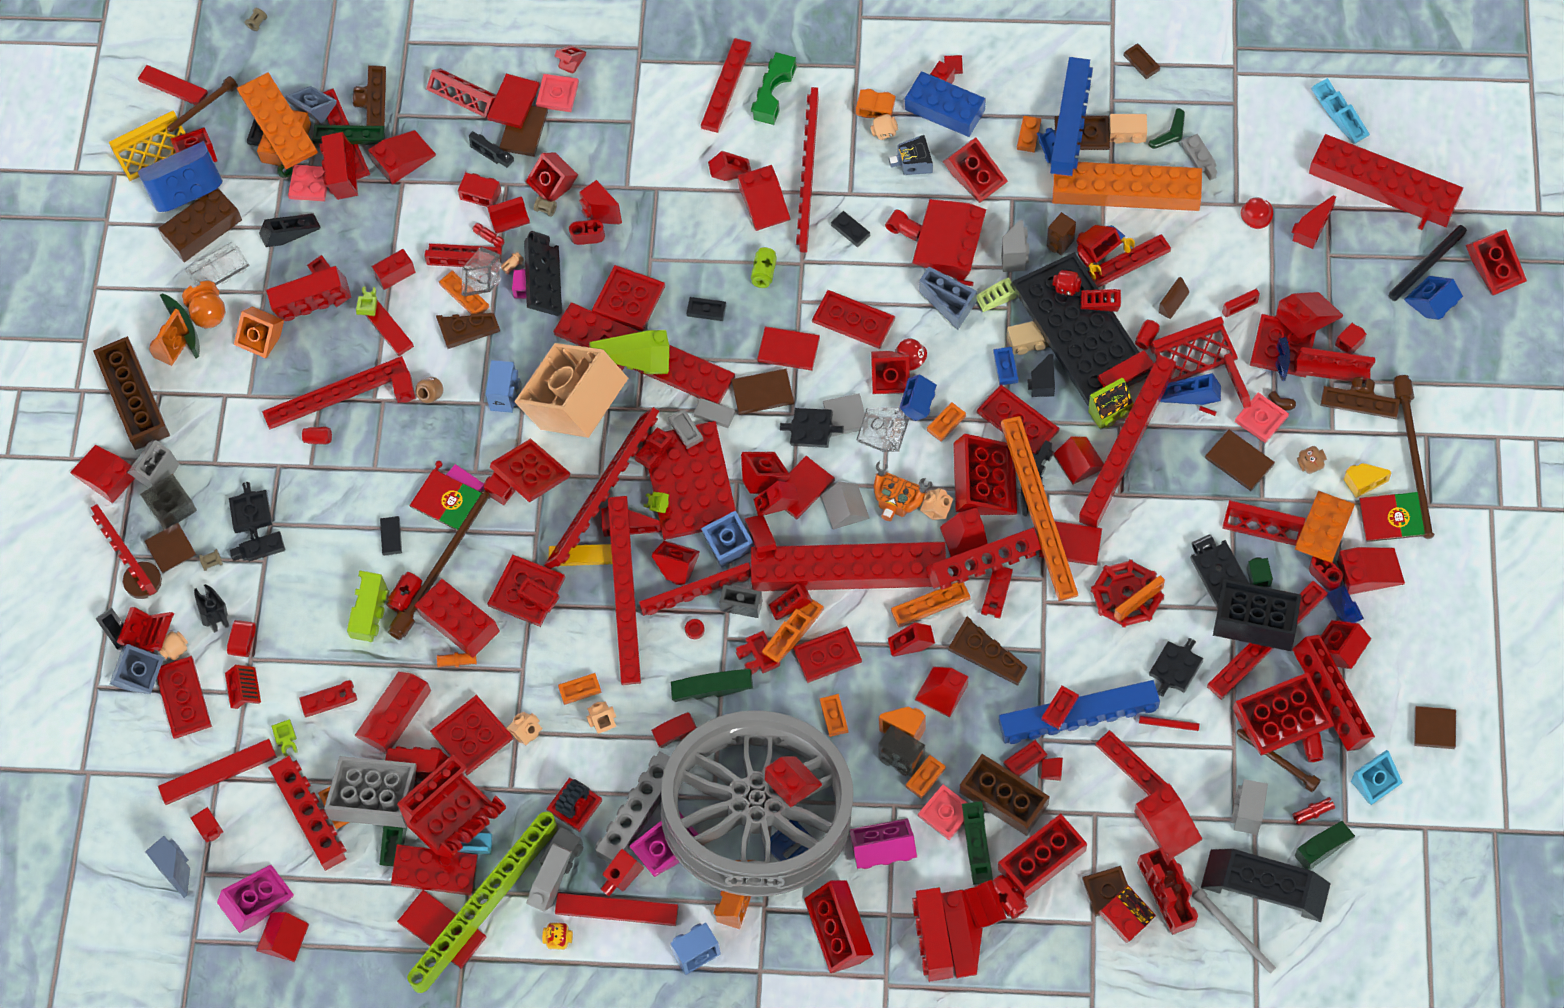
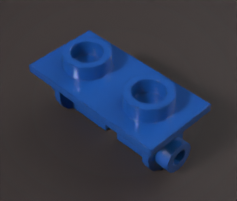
M1047 128L1046 133L1037 132L1039 144L1043 148L1045 159L1051 164L1056 132L1052 128Z

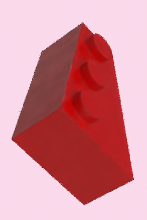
M397 746L396 749H387L385 761L415 763L417 765L416 781L417 778L425 779L449 757L440 748L431 747L430 749H423L421 747L407 749Z

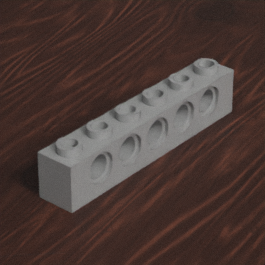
M659 751L657 756L654 755L651 758L648 770L640 775L637 787L631 789L626 804L621 805L618 809L617 818L607 826V833L604 838L598 840L595 848L599 858L611 863L621 849L628 853L630 850L629 846L636 841L662 800L661 786L663 776L661 778H654L653 776L658 772L664 773L670 756ZM646 789L653 790L649 795L643 794V791ZM636 805L642 806L639 811H633L632 808ZM624 822L632 823L628 828L622 827ZM615 838L621 840L616 845L611 844V841Z

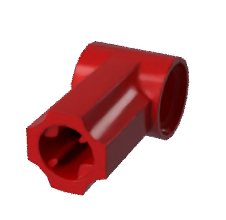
M898 209L894 210L885 223V227L894 234L901 233L914 241L918 240L922 225L909 219L903 211Z

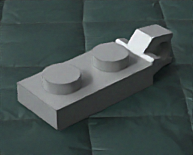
M1195 134L1181 140V145L1194 166L1202 168V173L1205 172L1209 180L1216 178L1215 160L1199 135Z

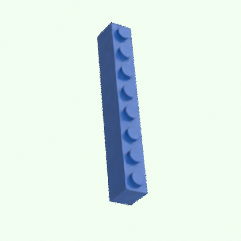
M1069 57L1051 160V174L1072 176L1073 169H1077L1078 158H1075V156H1079L1080 153L1078 142L1081 143L1083 134L1080 129H1084L1085 122L1082 116H1086L1087 106L1084 103L1088 104L1089 93L1086 90L1090 91L1091 80H1088V78H1092L1093 67H1090L1091 59Z
M1154 680L1080 696L1059 730L1042 721V716L1050 703L999 715V725L1004 744H1017L1023 739L1029 738L1034 740L1041 735H1056L1060 731L1067 729L1068 731H1074L1080 726L1087 725L1091 727L1102 721L1113 722L1120 717L1126 716L1130 718L1141 712L1152 713L1159 709L1160 699Z

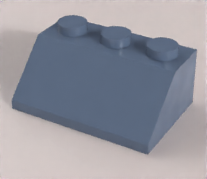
M163 836L147 849L145 853L165 878L185 898L188 894L190 867L186 863L189 859L172 838L168 840Z

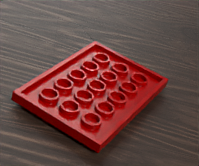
M716 421L695 425L703 436V441L688 449L675 430L665 431L673 436V439L659 460L649 469L653 492L669 494V504L666 512H658L664 540L702 532L701 528L736 511Z

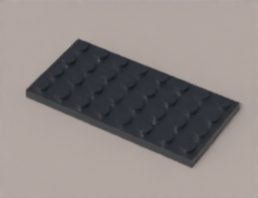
M1075 252L1011 282L1013 290L1087 406H1089L1090 395L1104 388L1097 379L1098 376L1140 353L1113 311L1081 309V291L1099 289ZM1061 270L1077 272L1081 278L1080 290L1073 296L1057 293L1055 286L1052 285L1054 275H1058ZM1088 297V303H1091V297ZM1095 297V303H1098V297ZM1151 369L1127 382V387L1146 379Z

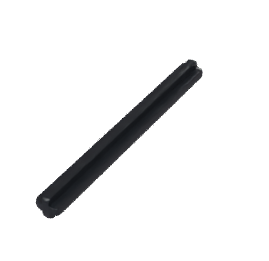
M1459 225L1389 292V298L1397 301L1466 234L1467 229L1463 225Z

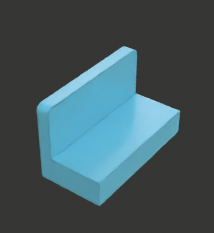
M479 833L468 844L461 842L463 848L458 852L491 855L492 833Z

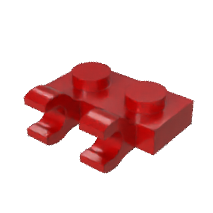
M764 630L747 637V644L736 648L739 660L747 657L750 653L753 654L755 660L744 664V669H751L752 674L759 669L763 674L780 666V662L777 663L762 653L769 643Z

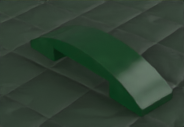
M160 294L170 315H172L175 309L179 310L189 331V334L185 335L184 338L195 359L198 358L200 353L199 339L189 315L176 300L166 294Z
M982 801L962 804L973 885L982 884L989 880L993 881Z

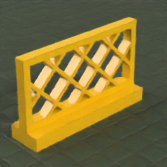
M174 111L164 114L109 142L129 181L139 177L138 172L130 175L128 171L130 164L139 166L138 170L149 166L144 164L147 156L155 158L154 163L167 157L160 156L163 148L172 150L170 156L176 154L173 147L164 145L167 137L174 138L181 134H186L182 126L178 127L177 136L168 134L167 127L177 120ZM156 135H162L163 139L161 144L152 142L153 137ZM139 143L147 144L145 152L136 150ZM151 145L159 147L157 155L148 153ZM125 150L131 152L128 160L121 158L119 153ZM134 153L143 155L141 163L132 161Z

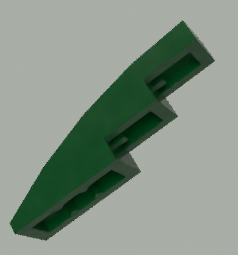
M751 669L709 673L671 681V694L674 702L690 698L698 700L713 695L722 697L753 688Z
M383 826L379 865L394 867L397 844L404 845L407 828Z

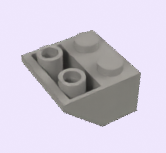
M1019 220L1002 237L1001 259L1003 272L1025 271V264L1029 263L1027 227L1023 225V220Z
M153 440L146 445L128 471V474L159 495L180 464L169 449L157 440Z

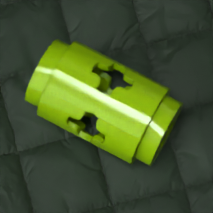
M760 248L755 254L751 280L752 284L758 288H767L773 280L777 256L776 252L771 248Z

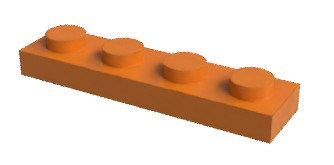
M956 582L949 588L938 589L891 608V612L900 628L970 600V594L964 582L960 584Z

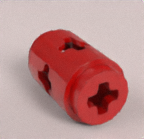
M406 572L405 575L400 577L396 587L387 598L388 602L386 605L396 613L399 611L403 612L416 596L423 581L415 574ZM408 591V594L401 595V592Z
M1002 874L992 881L993 888L1008 917L1016 919L1028 909L1026 899L1008 877Z

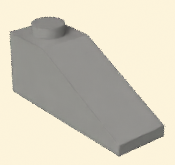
M555 843L552 844L532 885L526 904L543 912L553 906L572 851Z

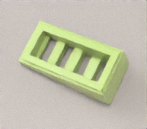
M1009 277L977 295V303L982 312L1016 298L1017 294L1011 286ZM985 297H986V299H987L988 302H989L987 305H986L985 301L983 300V298H985Z

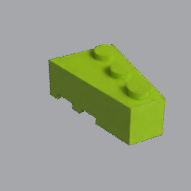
M359 570L358 577H361L360 589H355L354 595H358L355 607L351 609L347 632L352 639L373 642L374 636L378 635L379 619L383 618L384 602L387 601L390 591L382 574Z

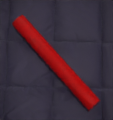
M1139 716V724L1199 731L1200 723Z

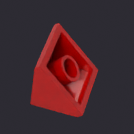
M1071 436L1053 453L1072 485L1101 471L1104 465L1087 437Z
M271 912L256 951L295 962L309 923L287 912Z

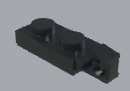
M474 131L469 134L470 147L496 164L500 163L506 168L514 162V157L509 152H504L498 145L486 140L483 135H478Z
M278 531L259 537L257 540L243 542L239 544V547L231 549L230 554L233 561L243 559V561L248 560L250 562L283 552L286 549L281 532Z

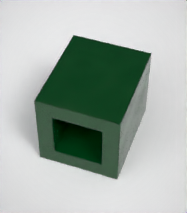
M1256 557L1248 561L1246 569L1250 584L1271 587L1273 577L1268 558Z

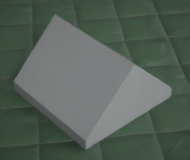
M838 482L821 495L833 530L869 519L858 484Z

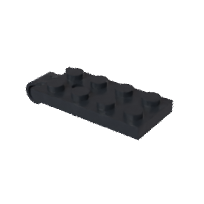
M530 231L524 241L527 308L559 316L562 314L559 246H549L550 237L548 235Z
M1209 534L1191 543L1195 554L1190 556L1191 561L1218 609L1223 579L1249 584L1226 540L1216 546L1213 537ZM1220 565L1222 567V570L1217 571L1215 569V566Z

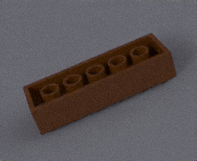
M124 337L93 350L135 451L145 447L153 440L159 441L169 437L170 433L129 337Z

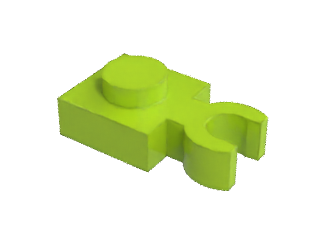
M363 286L362 296H358L356 315L375 316L377 307L376 288L373 287L371 292H366V286Z
M653 492V494L647 493L645 495L648 497V503L643 504V507L649 508L650 511L666 512L669 504V494Z
M291 720L272 725L276 743L278 746L282 745L281 751L284 756H288L286 751L290 747L297 753V746L292 742L297 738Z

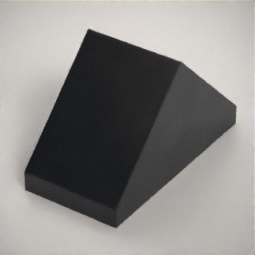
M111 607L95 619L118 650L123 646L117 643L124 624Z

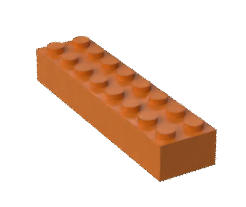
M1078 162L1077 169H1073L1072 176L1054 174L1052 204L1199 211L1202 193V168Z

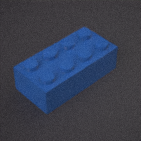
M921 71L905 97V110L970 137L985 111L986 98Z

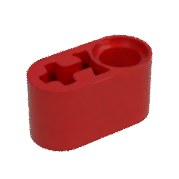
M599 220L576 221L569 226L571 241L576 245L600 243L605 239L604 226Z
M1312 557L1309 566L1310 574L1326 590H1337L1343 578L1341 570L1333 562ZM1329 577H1334L1337 581H1331Z
M240 620L233 622L227 644L228 655L249 657L256 631L255 622Z

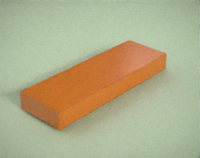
M453 270L439 281V285L470 314L483 313L489 308V304Z
M1161 575L1117 607L1114 617L1118 621L1123 620L1164 588L1165 579Z

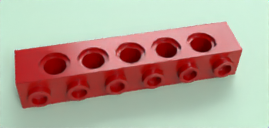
M1033 527L933 563L925 568L933 589L940 587L943 590L951 587V582L957 581L960 584L968 581V576L973 574L976 578L986 574L985 570L991 568L992 572L1003 568L1002 564L1006 562L1012 565L1020 562V557L1025 556L1026 559L1037 555L1036 551L1042 548ZM1016 543L1019 544L1021 548L1020 552L1016 549ZM999 549L1003 551L1004 558L999 555ZM982 556L986 557L987 564L982 561ZM965 562L969 563L970 570L966 569ZM948 568L952 569L953 577L949 575Z
M1320 635L1303 638L1292 650L1304 673H1309L1347 751L1363 748L1375 737Z
M287 756L269 766V770L324 870L326 871L346 860L344 852L347 850L342 841H336L335 836L338 834L333 825L328 826L325 821L329 818L323 808L319 810L317 804L320 801L315 792H309L308 787L311 785L306 776L301 777L299 771L302 769L297 760L292 761L291 757ZM290 777H296L293 782H287ZM299 793H304L302 798L296 799ZM308 809H313L310 815H305ZM322 825L321 830L314 831L316 826ZM325 842H331L329 847L323 848Z

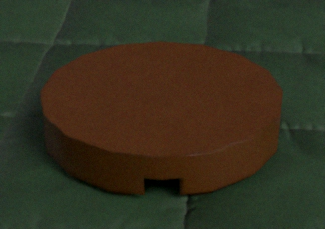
M138 562L155 590L158 591L162 583L159 569L150 562ZM127 569L122 581L124 589L130 596L136 599L148 598L150 596L146 590L142 591L138 586L137 581L139 579L137 576L133 578Z

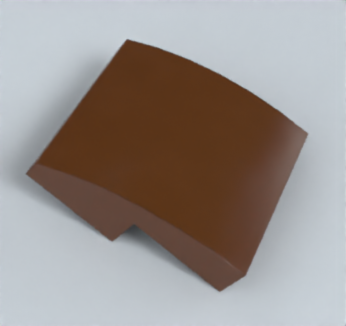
M179 523L144 541L162 574L197 555Z

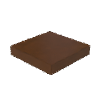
M1416 706L1414 746L1455 749L1456 709Z
M1121 866L1082 877L1095 917L1100 916L1098 912L1128 885Z

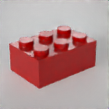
M343 132L322 136L320 150L324 156L322 167L325 171V176H323L325 187L329 188L330 193L337 200L358 196L353 146Z

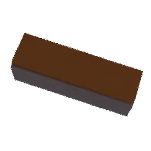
M1178 277L1159 305V313L1169 319L1173 317L1189 295V289L1182 277Z

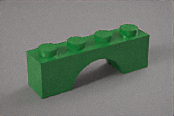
M776 52L774 58L770 59L768 73H765L763 76V86L759 87L757 101L753 102L751 107L754 120L771 125L775 124L780 107L779 101L772 95V91L779 84L792 81L797 68L796 57Z

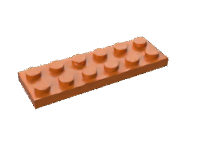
M269 72L237 88L239 95L285 169L318 153Z

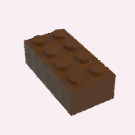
M217 188L196 200L160 226L158 230L163 240L185 263L241 222L242 218L234 204Z
M984 754L980 755L961 782L959 788L960 794L973 802L982 801L985 810L1026 836L1049 805L1050 796Z

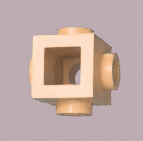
M943 489L929 490L924 497L920 511L932 520L946 519L953 498Z
M606 701L594 703L590 708H587L589 716H586L590 727L594 726L598 734L616 727L613 719L616 718V714L612 706L608 707Z
M522 712L513 718V722L506 729L518 742L527 745L538 737L539 732L543 728L538 724L540 720L533 713L527 714Z

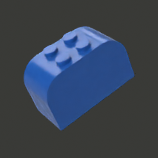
M204 141L137 171L157 212H166L214 191L223 182Z

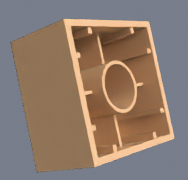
M554 343L514 402L540 430L589 438L629 378L603 349Z

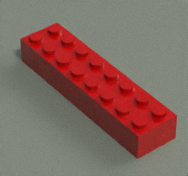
M1327 134L1324 135L1309 170V174L1420 218L1425 217L1428 221L1446 228L1464 188Z

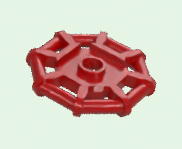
M1132 559L1111 566L1105 565L1094 586H1091V592L1094 595L1099 610L1098 614L1122 625L1124 628L1128 625L1144 621L1150 622L1159 604L1164 600L1165 595L1162 594V591H1159L1150 598L1153 601L1148 609L1144 606V603L1134 610H1139L1141 612L1139 615L1126 616L1123 620L1118 621L1114 617L1115 613L1110 611L1112 607L1116 609L1144 588L1147 582H1152L1156 579L1157 573L1133 562ZM1126 569H1127V573H1123V574H1119V575H1116V574H1115V572H1119V571H1123V570H1126ZM1134 570L1144 575V577L1138 578L1135 576V574L1132 573V571ZM1107 577L1112 579L1108 587L1103 586ZM1125 589L1133 592L1130 596L1123 594ZM1102 594H1107L1110 602L1104 604Z

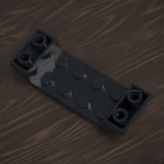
M1211 849L1201 888L1216 893H1221L1222 889L1302 911L1301 917L1321 922L1331 883L1314 871L1236 849Z

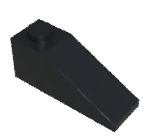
M314 213L264 220L259 235L265 247L281 246L315 232L321 227Z

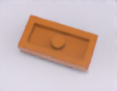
M1023 116L1017 150L1035 153L1038 140L1037 132L1040 130L1041 118Z
M951 402L927 427V431L942 442L966 417V412Z
M595 673L558 685L564 705L602 693Z
M839 694L819 698L829 737L849 733Z
M929 755L907 782L906 788L922 799L945 771L946 766Z

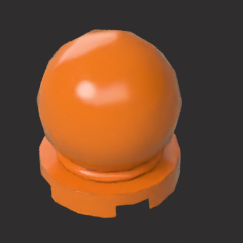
M201 281V285L194 288L189 286L184 290L182 294L183 302L189 309V316L195 325L204 329L213 328L223 321L226 313L225 304L219 297V289L214 282Z

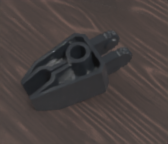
M205 584V596L201 595L197 588H195L194 595L202 625L210 626L214 633L218 631L216 624L218 622H221L225 628L229 627L226 604L216 591Z

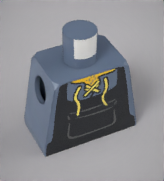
M925 135L897 145L898 155L889 157L890 167L901 166L904 175L933 173V161Z

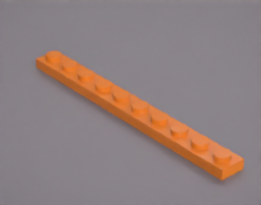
M1021 417L1002 420L1001 426L1058 601L1075 598L1078 596V591Z

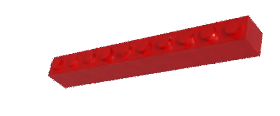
M1158 355L1080 511V523L1098 528L1175 372L1176 361Z

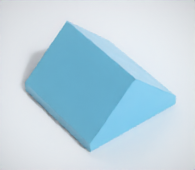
M1385 750L1355 771L1351 780L1352 784L1371 805L1403 783L1388 750Z

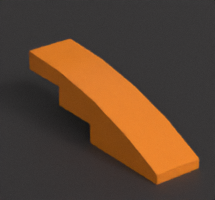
M812 599L813 602L799 610L795 609L787 622H783L762 653L779 663L824 610V606Z

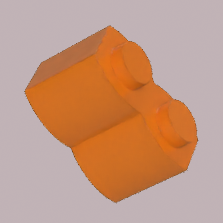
M872 89L860 90L856 105V115L865 118H877L890 114L892 117L896 96L889 92L877 93Z

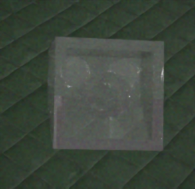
M483 247L478 249L462 268L463 296L488 293L495 286L499 285L501 280L499 274L502 265L500 263V254Z
M900 407L867 408L856 440L882 452H899L909 419Z

